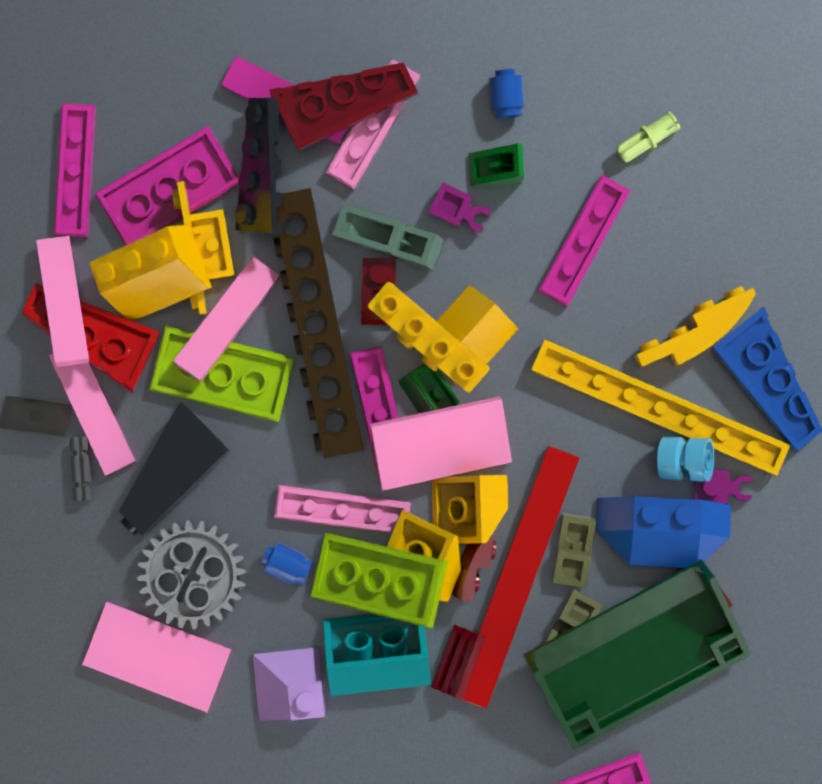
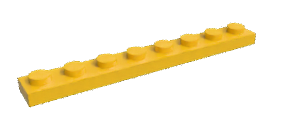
M545 339L531 371L688 439L691 437L710 438L713 442L714 450L774 476H778L790 447L789 444Z

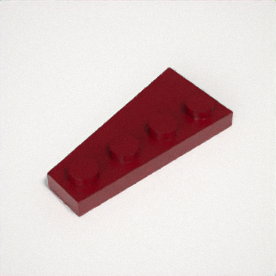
M404 62L363 70L349 75L333 76L330 79L315 82L309 81L285 88L269 89L272 98L278 99L280 115L298 151L418 95L416 86Z

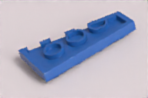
M762 307L712 347L711 350L795 453L820 434L822 428L805 392H802L792 364L788 362L781 348L782 343L777 333H774L768 320L769 316L765 308Z

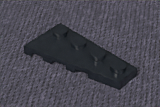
M249 98L245 112L246 129L245 139L242 143V168L238 179L239 197L238 206L235 210V230L283 235V223L277 222V208L282 207V193L276 192V175L281 173V160L275 154V146L280 142L278 99Z

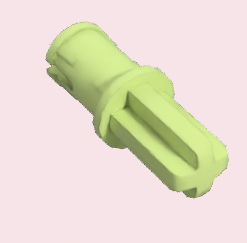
M669 111L647 127L642 125L639 132L617 146L619 156L623 161L629 162L647 149L657 148V143L681 129L679 123H674L678 120Z

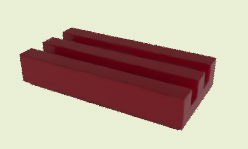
M454 624L431 688L462 700L485 636ZM470 638H471L470 644H469L468 649H467V652H466V654H465L467 645H468L469 640H470ZM458 670H459V673H458L457 679H456V681H455L454 687L452 688L453 683H454V680H455L456 675H457V672H458Z

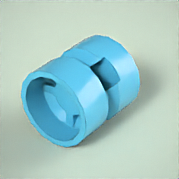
M663 436L660 440L657 454V468L660 479L681 481L686 476L689 481L709 482L714 469V446L710 438L691 437L688 442H685L682 437Z

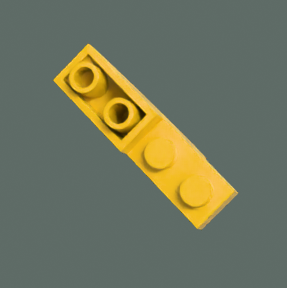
M740 286L725 293L726 300L714 305L711 299L695 306L696 313L689 317L693 327L692 330H689L686 325L670 332L671 339L659 344L658 340L654 339L639 346L641 353L634 356L639 369L666 356H670L674 367L711 347L737 323L756 295L754 288L744 291L743 286Z

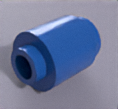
M515 69L495 71L496 77L489 78L491 106L492 110H495L496 118L522 116V108L525 107L522 75H515Z
M277 542L275 548L268 546L261 565L266 566L265 574L290 585L296 583L302 586L313 561L306 559V554Z

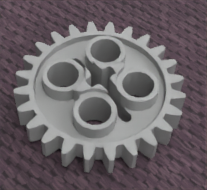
M187 520L185 530H181L177 523H173L172 534L165 529H161L160 532L163 540L159 541L151 538L150 542L155 547L154 550L143 549L142 551L149 559L148 562L138 563L139 567L146 569V574L138 576L137 580L145 581L147 584L139 593H150L151 598L145 605L150 606L156 603L158 608L154 615L157 617L164 612L167 613L166 624H170L174 618H178L179 628L182 629L186 621L190 620L192 628L197 629L199 620L202 619L204 624L209 627L211 626L210 616L214 615L219 621L223 620L221 609L224 608L232 612L234 608L229 600L241 599V596L235 592V588L245 587L246 583L237 580L238 575L246 573L247 570L237 568L236 563L242 561L244 556L233 555L232 552L238 547V544L235 543L227 546L226 541L229 534L225 533L217 537L218 526L216 525L207 532L205 531L204 521H200L197 529H193L191 520ZM183 542L191 545L193 549V556L187 562L180 561L176 556V548ZM205 547L207 552L196 570L200 579L199 581H191L183 601L178 602L179 592L188 578L184 574V570L193 568L201 548ZM212 557L220 559L223 563V571L217 577L209 575L206 571V562ZM166 573H172L178 579V586L173 592H168L161 586V578ZM195 588H203L208 594V601L202 607L194 605L191 601V592Z

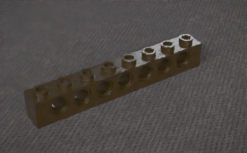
M311 188L283 193L282 207L277 208V222L283 223V235H279V237L273 238L277 258L283 257L286 270H281L280 275L283 289H290L292 302L286 303L290 323L297 322L299 335L293 336L296 354H303L306 367L300 368L303 388L310 387L312 400L306 401L310 421H317L319 433L313 434L316 453L323 452L324 459L363 452L364 448ZM298 219L304 223V229L299 235L293 236L286 232V225L290 220ZM304 251L311 256L308 266L297 268L292 264V258L297 252ZM304 284L316 286V297L310 301L302 300L299 297L301 286ZM312 316H318L324 321L323 329L316 334L309 333L305 329L307 319ZM324 348L330 352L331 359L327 365L317 366L312 362V354L315 350ZM324 381H332L337 385V393L331 399H324L318 393V388ZM332 413L340 414L344 419L342 429L337 432L328 431L325 427V420Z

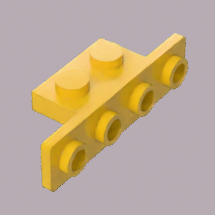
M177 182L178 190H172L175 210L182 209L184 223H178V226H190L209 280L235 275L224 210L191 215L185 182ZM204 291L191 296L192 309L199 308L200 315L208 314Z
M387 282L368 304L369 309L398 333L395 338L409 350L415 347L423 354L421 360L435 372L438 369L442 370L466 392H471L490 370V367L393 283Z

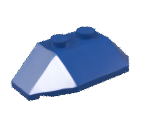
M637 496L597 498L596 532L604 538L629 566L686 568L701 559L705 562L730 538V504L705 500Z

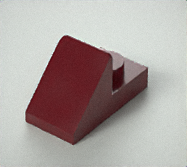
M363 258L361 325H388L369 309L368 304L387 282L395 285L396 258Z

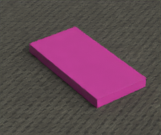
M206 126L94 194L124 244L128 245L183 220L182 209L175 210L172 190H178L177 182H185L190 214H193L238 187L239 176L209 126Z

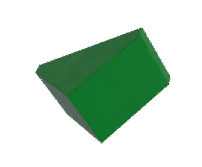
M516 143L469 153L471 186L522 184L524 179L522 144Z

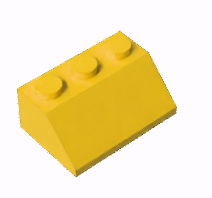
M189 225L165 227L89 262L100 294L119 313L131 321L139 320L212 288Z

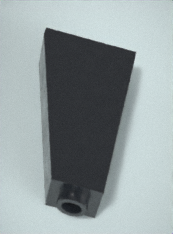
M181 402L176 407L119 510L124 516L120 522L133 535L137 532L141 535H147L231 451L184 403Z

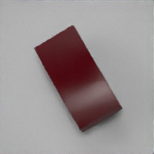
M491 535L487 543L467 544L460 558L461 573L451 595L460 600L474 601V594L479 590L480 575L477 572V568L490 569L491 560L496 555L494 535Z

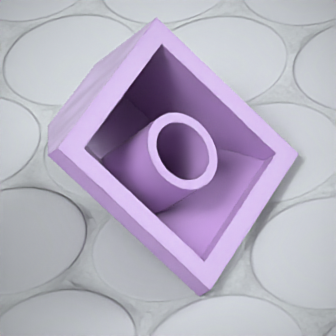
M319 647L253 654L259 721H291L325 717L326 707Z

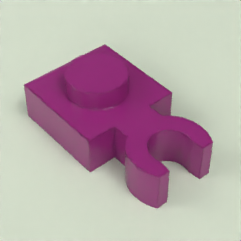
M442 183L428 214L457 228L463 219L467 221L470 229L482 233L484 227L476 224L474 217L477 214L489 217L491 211L484 206H476L474 208L469 206L473 196L446 183Z
M713 470L709 482L694 481L693 500L728 504V495H733L734 498L740 501L751 500L752 495L740 493L739 485L742 482H752V477L744 475L732 481L729 480V471Z

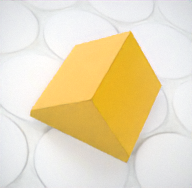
M468 285L437 320L440 325L486 364L490 362L519 329L494 302L471 285Z

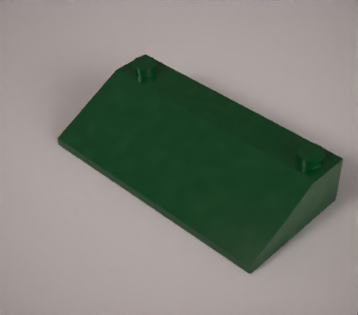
M702 559L523 654L573 750L752 655L715 576Z

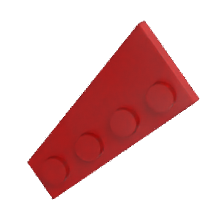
M35 283L22 310V316L50 335L43 285ZM80 300L89 363L125 389L134 393L159 338V331Z

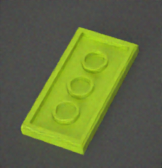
M165 326L150 391L279 423L295 362L294 357L231 342L200 383L173 362L194 332Z
M325 532L310 598L433 628L448 561Z

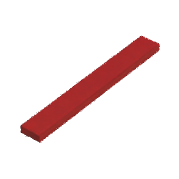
M550 446L547 447L478 633L485 636L462 698L464 701L485 709L488 707L580 457Z

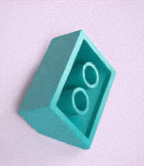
M377 614L323 619L326 666L331 696L431 685L424 626Z

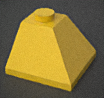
M507 475L453 476L431 480L432 523L458 536L459 544L487 543L508 510Z
M402 510L387 547L448 561L439 599L440 601L448 602L461 573L458 536Z

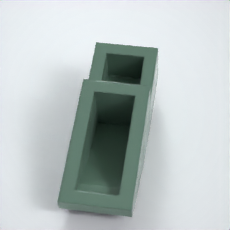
M345 204L342 205L332 233L334 237L432 271L444 241L435 233Z

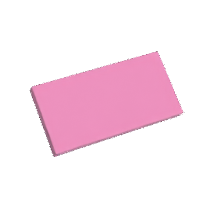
M500 396L369 424L382 490L512 462L503 402Z
M107 601L82 665L201 711L208 712L232 649Z

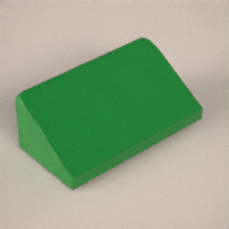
M425 363L399 380V385L418 413L462 404L439 369L435 372Z

